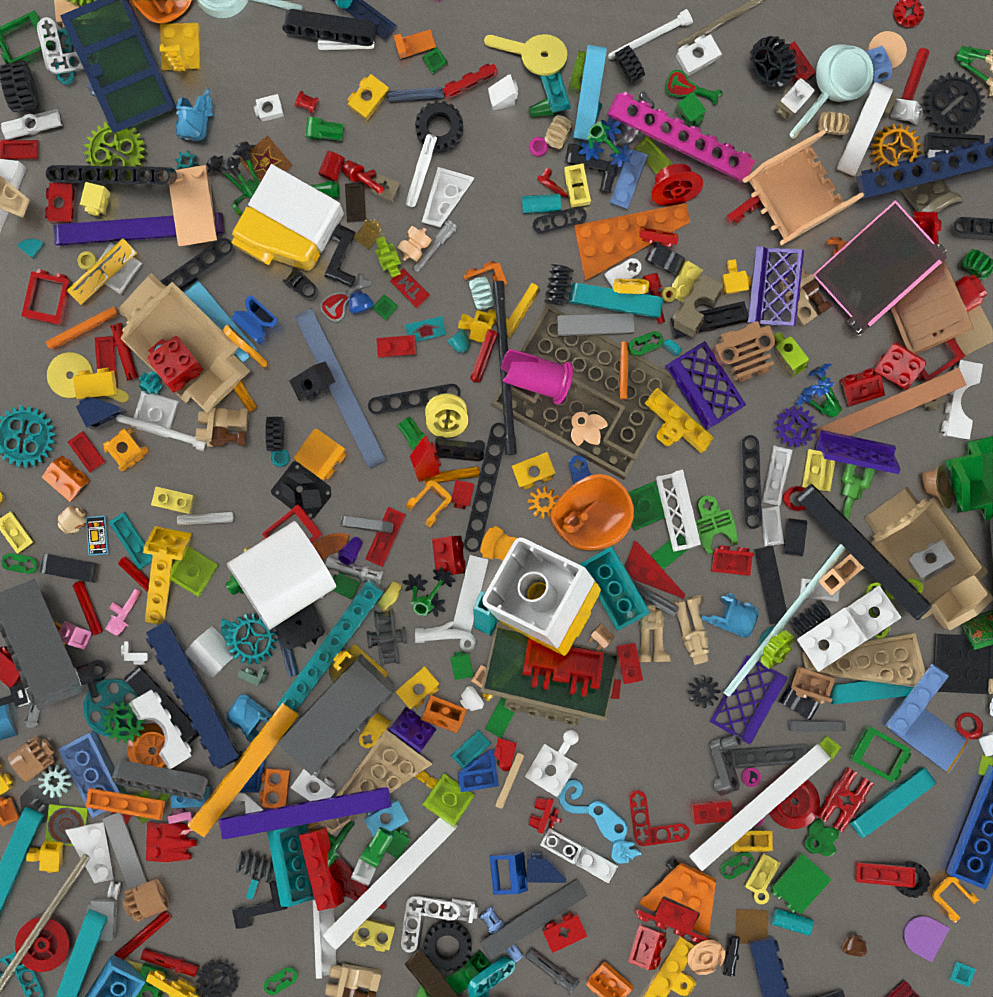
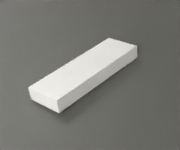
M773 446L761 502L780 506L793 450Z

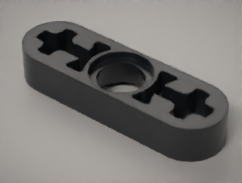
M573 207L540 216L533 221V230L538 235H544L574 227V225L585 222L587 213L582 207ZM576 211L579 214H583L580 221L577 218H573L570 220L572 223L568 224L566 213H569V217L574 216ZM556 216H563L565 219L564 225L557 226L554 223V218ZM548 218H551L553 228L550 229V225L544 226L542 231L540 228H536L539 221L545 224L549 222Z

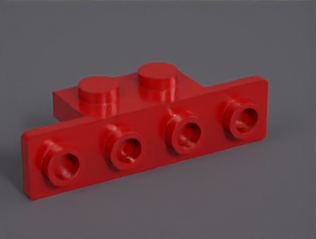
M665 899L661 900L655 916L640 910H635L634 914L638 915L637 919L647 923L649 920L656 922L655 926L664 930L667 927L674 930V934L684 937L686 934L692 937L691 941L699 944L709 940V938L692 932L698 916L697 912Z

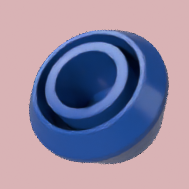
M362 291L351 294L352 298L349 299L348 310L352 314L373 307L374 302L367 293L363 294Z

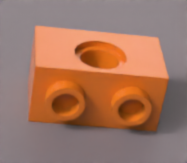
M431 695L426 703L421 720L457 733L462 725L467 709Z

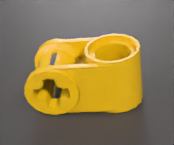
M377 712L369 719L366 727L360 734V745L364 748L373 747L391 721ZM363 735H372L371 740L373 742L364 744Z

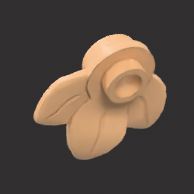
M577 412L572 417L573 430L571 438L577 446L583 443L584 440L590 444L599 445L601 438L599 430L605 428L608 424L600 415H588L585 412ZM583 418L585 423L579 424L578 419Z

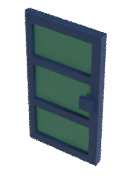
M96 0L60 15L113 134L176 108L129 0Z

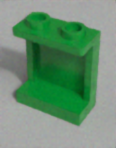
M799 852L796 856L797 859L775 884L772 883L770 887L773 889L771 893L779 900L783 898L788 902L786 906L793 913L798 911L802 914L832 879L802 852Z

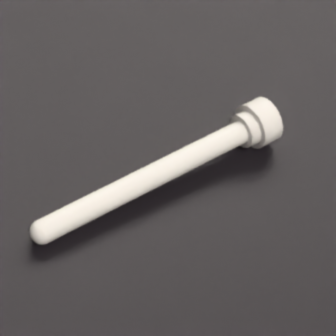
M686 9L680 12L677 19L609 53L608 58L610 60L616 59L615 52L627 45L635 49L680 25L688 26L692 24L693 20L689 11Z
M121 414L116 417L118 422L191 443L197 450L204 451L206 442L197 441L196 436L187 435Z

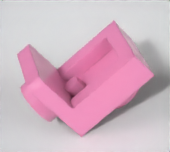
M183 808L172 810V814L168 816L169 824L185 820L190 822L196 814L193 813V809L184 811Z

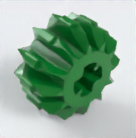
M971 249L964 256L961 263L963 268L968 273L976 275L978 279L986 280L993 273V259L984 252Z

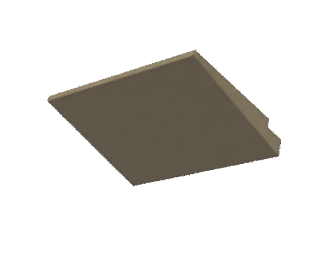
M547 304L520 352L559 364L571 362L573 365L571 385L566 397L560 404H555L551 397L511 385L513 419L624 480L659 418L645 402L657 388L670 398L677 384L669 371L642 356L635 357L628 352L627 399H620L621 345L602 334L558 336L557 316H566V314ZM500 387L491 403V407L503 413L502 388ZM577 412H585L588 415L597 414L606 420L608 425L599 430L601 436L599 445L590 444L584 440L583 443L577 446L573 442L571 432L573 430L572 417ZM579 418L578 423L584 424L585 420L583 418Z

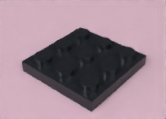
M936 634L935 665L949 674V677L937 692L993 695L988 692L989 679H993V645L974 650L967 635Z

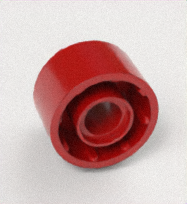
M964 275L955 281L967 312L983 303V298L987 296V291L976 275L969 277Z

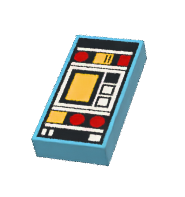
M106 516L86 517L88 555L109 554Z

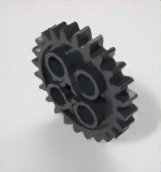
M948 72L946 79L943 75H940L939 81L933 80L934 86H928L927 89L930 92L924 94L928 99L923 101V104L928 106L923 111L929 112L926 119H933L930 125L938 124L936 130L943 127V133H946L949 129L952 134L955 133V130H957L958 134H961L963 129L968 132L970 130L969 125L974 128L976 126L975 121L979 122L981 120L979 115H983L985 111L980 108L986 105L981 100L985 98V95L979 94L983 88H976L979 82L971 83L972 76L966 80L965 73L959 77L958 72H955L952 77L950 72ZM951 86H956L959 89V94H954L951 91ZM967 92V95L964 98H962L956 105H954L945 115L941 114L942 111L945 110L952 102H954L961 94ZM937 99L944 100L945 106H939ZM964 100L970 101L972 107H965ZM955 113L958 117V120H951L949 114Z

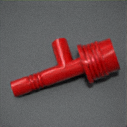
M351 160L343 164L342 173L350 181L357 182L360 180L379 194L384 191V187L371 179L376 176L375 170L372 169L364 173V167Z
M658 273L643 276L644 280L649 281L648 291H650L651 295L661 297L662 291L658 292V289L662 288L663 285H661ZM667 291L666 297H670L671 293ZM663 310L661 311L660 318H657L658 324L665 322Z

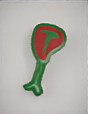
M681 70L672 71L665 83L666 94L677 99H684L694 92V94L710 98L713 105H716L718 98L723 95L720 89L711 91L698 87Z

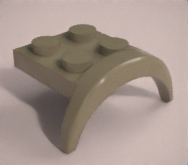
M917 171V172L914 173L913 175L917 177L918 174H919V171ZM942 179L900 189L917 212L938 213L950 204L964 201L960 194L953 193Z

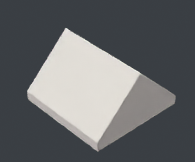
M213 626L201 634L185 651L187 656L211 680L236 654L235 651L231 654L228 652L233 646H226L228 642Z

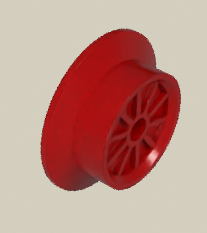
M673 164L657 173L651 197L655 203L662 206L683 204L701 192L704 182L702 177L698 173L692 172L688 165Z
M807 779L770 811L769 815L778 825L787 829L806 827L816 818L820 809V797L816 787ZM792 798L797 801L796 805L791 803Z
M41 917L28 921L20 928L15 940L16 954ZM50 918L21 960V963L28 969L36 972H47L60 966L66 959L70 946L65 928L59 922ZM41 941L45 942L46 946H43Z

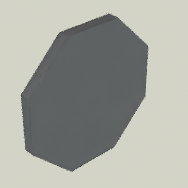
M30 785L20 797L21 814L27 806L44 814L41 823H47L49 804L59 805V797L56 791L54 798H51L50 791L46 795L43 794L46 787L39 788V785Z

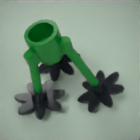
M440 567L439 570H433L436 574L433 579L438 580V583L430 595L427 594L417 599L418 589L425 591V587L422 585L427 584V580H421V574H418L416 578L409 574V580L402 581L403 584L408 585L405 591H413L411 605H414L413 609L416 614L426 617L433 611L434 616L438 617V611L445 612L444 607L441 606L445 603V600H438V593L436 592L445 583L447 586L452 587L451 582L456 580L450 577L452 572L448 571L445 573L443 567Z

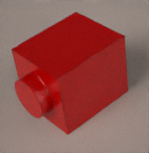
M455 480L451 503H454L455 508L465 510L466 506L470 507L474 489L473 483Z

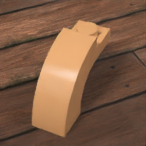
M850 554L821 578L819 582L832 596L863 570L864 567Z

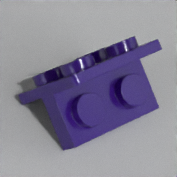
M405 707L389 731L420 753L436 731V728L430 723L421 720L420 716Z

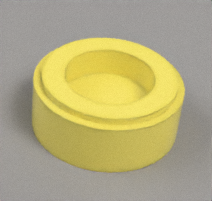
M84 251L78 256L77 262L80 268L88 271L98 260L92 252Z

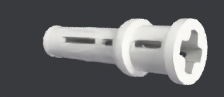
M328 556L325 564L329 569L359 578L360 582H367L371 579L379 586L384 575L382 570L379 572L369 569V566L345 565L338 559Z

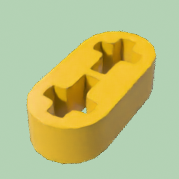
M614 279L613 291L629 294L648 293L649 281Z

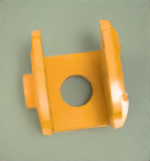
M496 525L494 528H489L481 544L480 552L483 555L482 558L491 560L497 558L504 561L512 544L518 538L504 534V530Z

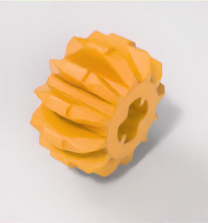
M544 486L543 493H541L538 487L536 488L538 495L533 492L530 493L535 500L528 499V503H534L533 506L529 507V510L536 508L537 510L533 515L537 516L541 512V519H544V512L551 518L549 510L553 509V505L557 503L553 500L558 499L559 495L551 496L554 489H551L549 494L546 493L547 486ZM547 498L549 506L540 507L539 499Z

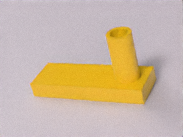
M531 283L509 319L506 317L507 337H512L539 294L540 288L536 284ZM491 308L488 313L495 315L494 324L497 325L496 311Z

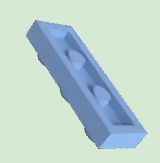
M631 148L629 150H632L633 153L627 156L630 162L624 163L610 203L625 209L629 208L648 157L647 154Z

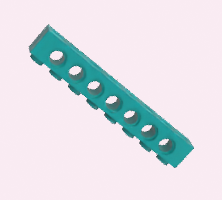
M371 579L366 582L278 702V707L284 703L297 712L331 666L333 659L342 651L385 592L383 588Z

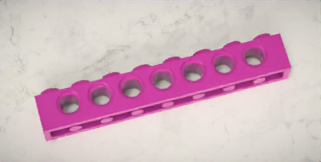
M629 93L616 94L607 116L740 182H743L742 179L749 176L756 161L751 158L752 155L744 151L738 152L729 143L717 142V137L710 134L705 136L701 134L699 128L694 126L689 128L683 125V120L676 117L671 119L667 117L668 113L660 109L655 111L650 108L651 105L642 100L640 102L633 100L634 96ZM629 106L634 107V116L628 114L627 109ZM646 114L652 117L650 125L645 123L644 118ZM663 123H667L669 126L667 133H664L661 129ZM680 131H683L686 135V139L683 142L678 137ZM698 139L701 140L703 144L700 150H698L695 146V142ZM714 148L719 150L718 158H714L712 155ZM731 156L736 159V164L733 167L729 164Z

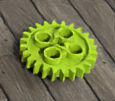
M104 122V128L97 125L98 132L91 131L94 135L93 138L87 137L90 144H84V146L89 151L83 153L89 156L85 162L91 163L90 165L115 166L117 161L122 160V166H143L140 160H145L146 157L141 155V153L147 150L141 147L145 142L139 140L142 135L140 133L135 134L137 129L134 127L132 129L129 127L113 134L109 124ZM110 135L115 136V139L112 143L107 142V139ZM131 143L130 151L125 152L124 146ZM100 144H105L130 157V159L126 160L115 153L113 154L109 150L102 148ZM106 152L105 159L99 160L100 153ZM110 170L109 177L110 179H112L114 174L112 170ZM128 171L127 175L131 178L132 174Z

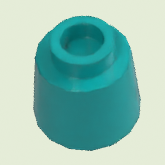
M461 329L446 341L457 352L460 351L461 353H464L471 347L469 344L471 341L464 329Z

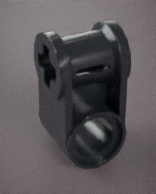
M293 267L291 274L286 279H283L282 282L305 300H315L319 294L318 288L301 271ZM307 287L314 288L313 294L309 296L305 295L304 291Z

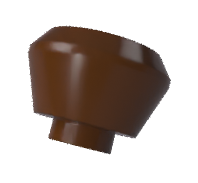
M851 934V937L845 939L841 949L846 954L864 957L867 954L866 941L862 939L863 936Z

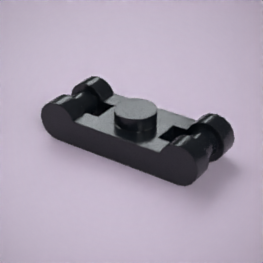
M443 436L435 439L437 451L435 455H438V457L481 461L484 458L485 443L482 440H476L475 442L446 440Z

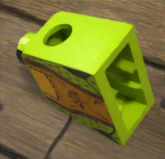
M781 332L775 334V354L788 374L793 378L808 368L809 358L791 336L786 339Z

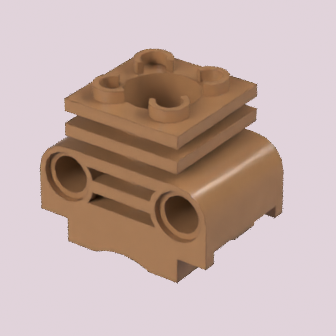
M758 321L748 324L742 330L722 334L718 338L720 344L712 348V352L719 365L724 368L736 365L730 372L731 374L739 373L733 377V380H739L740 383L753 377L752 374L757 373L760 376L771 370L770 367L774 365L773 361L765 363V361L771 358V354L762 355L768 352L775 344L773 332L770 325L760 328ZM760 339H763V340L766 341V344H767L766 347H764V346H762V345L760 344V342H759ZM723 353H729L731 360H726Z

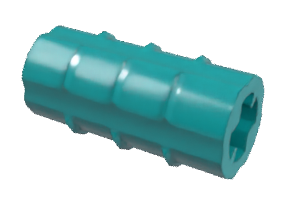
M550 193L548 195L522 196L523 213L561 211L560 194Z
M776 909L772 925L810 936L814 920Z

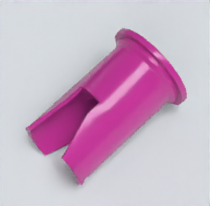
M513 349L507 351L501 365V369L508 373L503 382L551 397L555 404H560L566 397L573 376V365L571 362L559 364Z

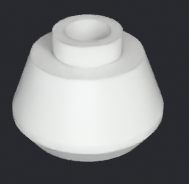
M468 686L461 695V704L464 708L471 711L482 709L484 706L483 700L473 686Z

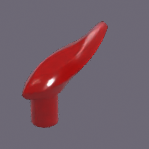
M546 168L542 176H537L538 180L551 191L561 196H569L554 181L549 179L553 172L551 169Z

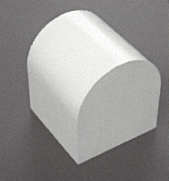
M295 521L227 563L231 573L268 630L336 588V584L324 562Z

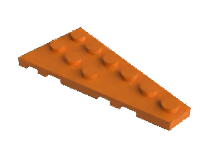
M687 203L574 225L585 282L653 244L644 242L642 238H639L640 227L673 233L690 223Z

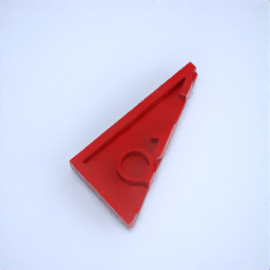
M634 540L624 565L631 579L684 599L686 594L645 549Z
M342 857L329 867L332 878L341 885L343 896L357 901L370 888L351 879L354 870ZM383 902L378 908L384 910L387 905Z

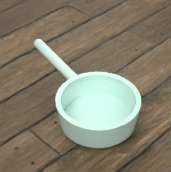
M196 0L198 6L206 14L216 18H228L238 14L249 1ZM252 0L288 10H305L302 5L283 0Z
M837 44L829 47L821 55L816 67V80L822 94L791 131L790 137L792 139H795L827 98L834 102H846L860 98L868 91L873 80V64L869 55L863 49L851 45Z

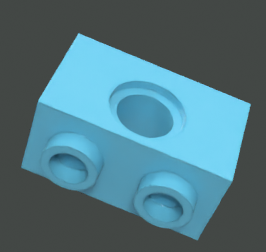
M392 798V807L366 813L367 817L364 818V821L373 837L380 827L392 831L409 821V817L399 799L394 801ZM381 814H390L391 821L383 822L380 818Z

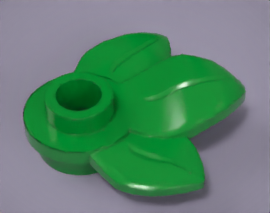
M816 819L809 826V836L805 840V848L812 854L820 853L826 857L834 855L837 850L833 843L838 839L839 830L834 827L825 828L822 819ZM814 840L817 842V847L813 846Z

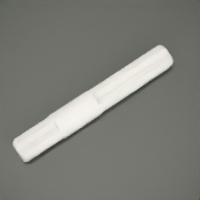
M432 134L426 136L406 200V205L410 207H415L429 167L437 137Z

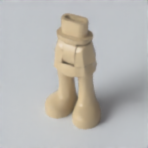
M703 595L686 599L695 628L692 631L685 600L672 602L679 607L677 617L682 629L683 644L690 653L689 656L693 658L694 665L708 662V637L706 636L707 631L704 629L700 613V606L704 602Z
M644 600L651 613L639 619L641 645L638 653L639 661L651 662L650 630H653V662H671L670 655L664 651L663 647L664 617L660 608Z

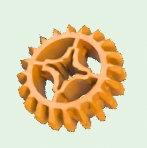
M893 123L890 125V129L888 126H884L883 131L879 130L877 132L878 136L873 138V141L876 143L871 144V148L876 149L871 152V155H877L873 162H880L878 168L891 164V167L898 166L900 156H906V154H910V163L917 161L916 157L923 153L918 148H921L923 144L917 143L920 136L914 138L913 135L916 131L908 132L909 126L902 129V123L898 125L897 129ZM896 135L893 143L883 144L886 137ZM903 138L908 141L910 146H906L903 143ZM896 144L898 146L897 149L900 150L898 153H896V149H893ZM882 150L890 155L891 162L886 159Z

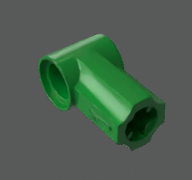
M307 117L306 138L342 141L344 124L327 122L316 117Z
M410 416L397 425L407 439L408 445L414 451L421 439L426 435L420 431Z
M380 827L359 859L376 869L383 859L384 852L394 835L386 828Z

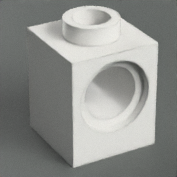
M278 94L256 99L257 105L254 106L256 117H260L262 122L284 117ZM265 105H272L273 109L271 112L266 113L263 111Z

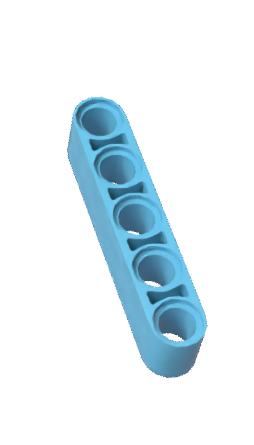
M588 45L574 138L588 140L589 129L596 122L607 47Z
M198 279L183 291L221 330L229 324L257 351ZM240 347L235 352L242 362L250 357Z

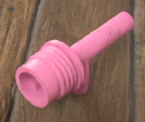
M135 589L123 608L112 602L109 609L117 613L118 616H110L111 619L107 623L108 625L105 630L118 637L125 629L124 627L128 626L123 621L132 609L135 601L139 598L141 594L139 590Z

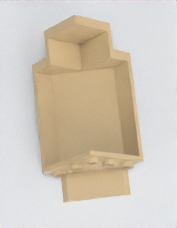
M151 273L117 310L127 320V325L123 328L122 331L124 333L120 339L156 374L158 373L147 360V357L150 355L148 350L162 338L166 342L173 336H178L204 370L198 377L190 380L181 390L175 393L185 403L193 399L206 413L213 407L216 408L220 401L250 372L234 355L239 347L173 282L168 286L163 285Z
M906 487L864 517L875 533L872 536L874 540L870 543L906 579H918L909 565L910 556L919 550L921 552L926 550L927 546L934 541L939 542L943 540L955 558L954 565L922 583L923 591L921 594L932 605V608L921 617L922 619L933 614L944 630L947 628L952 630L977 616L993 600L992 595L981 581L988 573L987 569L935 497L928 501L925 498L918 502L909 488ZM928 557L926 559V562L928 563H934L936 561V558L934 557Z

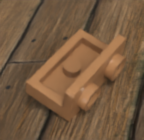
M798 666L791 688L800 697L807 698V696L814 697L813 700L824 704L827 701L831 703L832 698L829 696L835 678Z

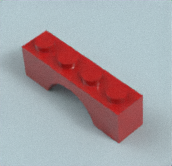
M323 827L308 830L299 835L317 910L336 908L345 901L340 883L332 878L329 871L328 851L331 845L327 829Z

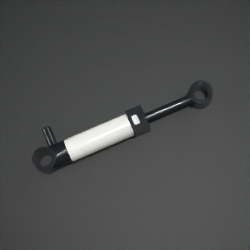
M93 660L88 664L74 668L80 680V685L87 684L91 698L98 697L99 694L95 681H101L106 677L107 668L105 663L101 660ZM95 666L103 669L99 675H94L91 671ZM23 684L10 687L11 695L0 698V706L14 702L16 709L31 703Z

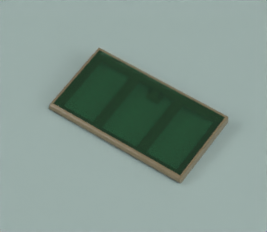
M496 625L481 693L606 721L619 659L618 654L572 644L571 647L604 653L599 689L590 688L591 680H589L586 697H583L581 694L583 683L576 682V692L574 695L570 694L571 676L569 683L553 681V673H551L549 687L546 690L543 689L545 676L538 675V684L535 688L531 687L534 669H532L531 676L522 675L527 642L530 638L513 629Z

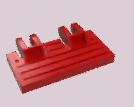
M528 639L522 675L531 676L532 669H534L531 687L536 688L538 675L545 676L543 689L546 690L549 687L551 673H553V681L569 683L571 676L570 694L574 695L576 692V682L583 683L581 694L583 697H586L589 680H591L590 688L599 689L604 653L571 647L568 653L563 656L532 639Z

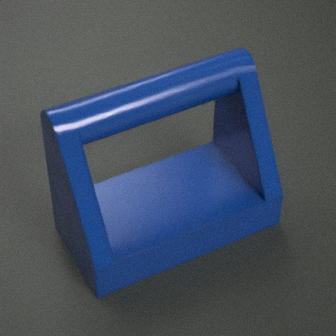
M524 852L489 856L494 895L520 894L528 891ZM508 859L511 888L500 889L498 860Z

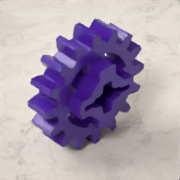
M792 406L791 411L786 408L784 409L785 415L782 413L778 415L781 420H775L779 427L774 428V430L780 432L776 437L783 438L782 444L789 442L788 447H792L793 443H795L796 448L800 447V442L805 446L807 445L806 439L810 441L813 439L810 434L816 433L812 427L816 426L817 423H812L811 421L815 417L808 416L809 410L802 412L803 407H799L796 410L795 406ZM790 415L788 424L783 425L785 419ZM799 415L804 417L807 422H803L801 419H799ZM794 421L796 422V425L800 426V428L797 429V432L795 431V429L791 428V425L794 424ZM808 429L806 435L801 438L802 431ZM785 432L790 433L792 435V439L789 438L785 434Z

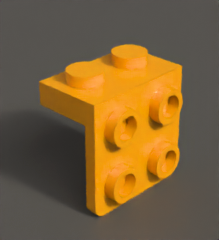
M314 429L295 454L294 459L324 481L335 472L333 468L337 462L340 464L346 457V449L320 430Z

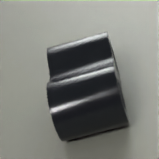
M653 243L645 261L671 275L677 276L685 258L660 244Z
M787 519L783 554L803 556L807 520Z
M788 686L779 701L810 721L820 706L818 702L808 696L803 698L796 695V691L791 686Z

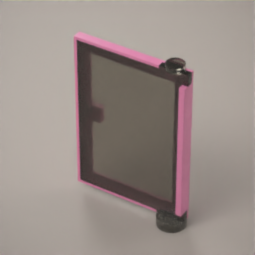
M895 200L819 268L813 276L851 317L847 322L860 336L947 258L945 254L948 251L941 244L937 246Z

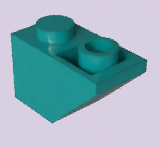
M480 591L473 607L474 628L492 636L498 619L483 604V597L486 592Z

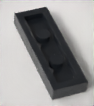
M927 132L925 152L929 150H949L950 153L953 152L954 147L964 145L965 149L972 147L971 143L983 141L984 144L985 135Z

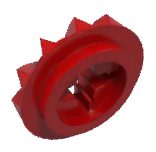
M899 0L894 8L896 21L904 27L918 25L925 14L924 6L919 0ZM914 6L912 11L914 15L910 14L905 18L904 16L907 12L905 8L909 9Z

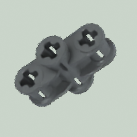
M393 609L386 612L374 611L376 632H366L368 648L378 646L380 666L389 663L400 664L397 643L403 642L407 644L405 627L395 630Z

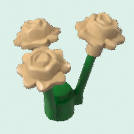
M962 46L958 52L957 60L961 61V66L968 68L986 81V84L990 86L989 96L991 97L993 95V78H988L971 66L969 62L973 63L975 58L985 60L986 63H990V70L993 73V49L990 51L971 46Z

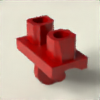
M549 797L547 799H536L534 808L542 810L543 814L541 818L531 815L528 824L542 834L548 819H550L548 827L554 828L555 822H562V818L557 817L559 809L554 808L552 815L550 814L554 800Z

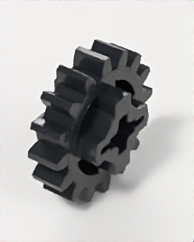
M219 959L216 960L215 964L209 961V967L203 965L201 968L204 972L199 971L197 975L201 978L196 980V983L200 984L197 991L203 990L201 997L205 995L208 997H226V995L232 997L231 990L236 991L237 987L234 984L239 982V979L234 978L237 975V971H231L233 965L227 967V961L220 964ZM214 969H221V970H223V971H222V972H215ZM205 975L208 979V986L205 985ZM221 976H223V977L221 978L220 983L214 984V985L212 986V984L214 983V980H215V979H218V978H220ZM227 976H229V979H230V985H229V986H228V984L226 983V977H227Z

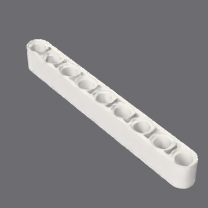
M819 744L814 746L689 856L701 871L707 868L831 759Z
M439 818L322 937L337 950L454 832L458 825L456 824L453 827Z

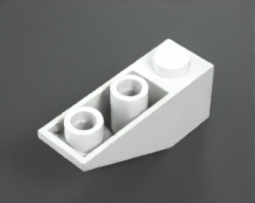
M511 74L488 88L493 111L514 106L515 99H518L516 79L512 80Z

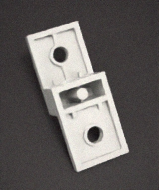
M878 586L799 637L797 641L819 672L902 617L881 586ZM871 607L879 608L880 615L877 618L870 616L869 610ZM822 639H826L830 644L827 650L819 648V642Z

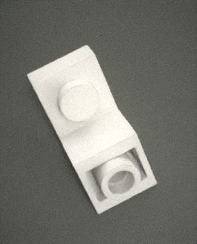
M239 792L231 802V805H242V801H245L246 813L267 810L248 792Z

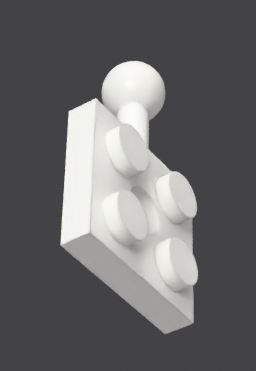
M568 730L564 733V743L559 751L544 744L525 775L527 779L556 797H559L578 765L565 756L570 745L578 742L579 735L574 730ZM549 765L556 767V773L553 776H549L546 772Z

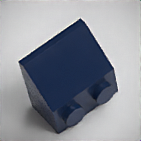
M90 397L80 400V404L76 406L85 426L92 430L115 419L119 414L127 413L122 407L95 398L90 399Z
M531 851V854H527V882L566 883L565 873L546 854H542V851Z

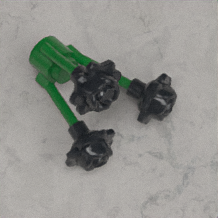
M247 141L238 143L235 146L236 151L233 155L243 157L244 162H247L254 181L251 178L246 181L240 174L241 172L238 169L241 162L240 158L228 157L223 161L222 155L219 157L214 155L206 163L209 174L211 172L223 174L249 199L253 197L261 183L250 161V153L255 145H250ZM228 173H232L235 177H238L239 180H240L243 184H242V185L239 184V183H238L230 174H228Z

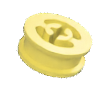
M440 394L433 397L427 403L425 408L426 425L432 434L438 437L450 438L461 434L468 425L467 406L462 398L454 394Z

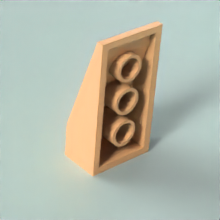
M206 165L175 170L177 172V179L174 183L169 184L178 246L217 240L210 177Z

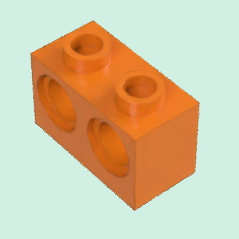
M267 767L266 771L262 772L261 783H265L264 791L260 792L259 801L263 802L262 807L278 808L287 806L291 769ZM273 773L280 775V783H273L271 781ZM276 793L279 796L278 802H271L269 794Z

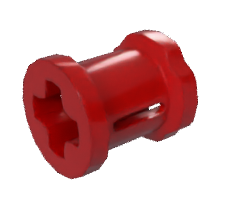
M300 91L294 106H300L313 114L319 98H312L304 94V91Z

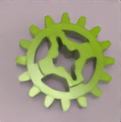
M384 236L377 238L376 242L379 248L375 249V252L383 270L388 269L392 277L399 275L400 271L397 265L401 264V261L393 243L388 244Z
M787 630L781 631L776 637L772 636L768 644L763 648L764 655L761 657V663L768 669L773 668L778 663H782L792 650L791 644L794 642V636Z

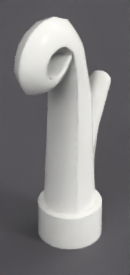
M453 621L434 628H415V643L461 639L460 648L463 651L465 650V652H472L477 646V640L471 633L464 630L448 629L454 625ZM466 640H469L471 642V645L465 646L464 642Z

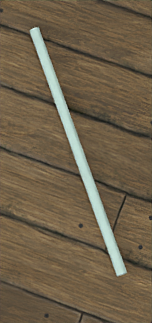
M842 544L837 547L723 692L725 695L731 696L763 655V648L768 644L772 636L776 637L820 583L819 580L828 573L843 554L846 548Z

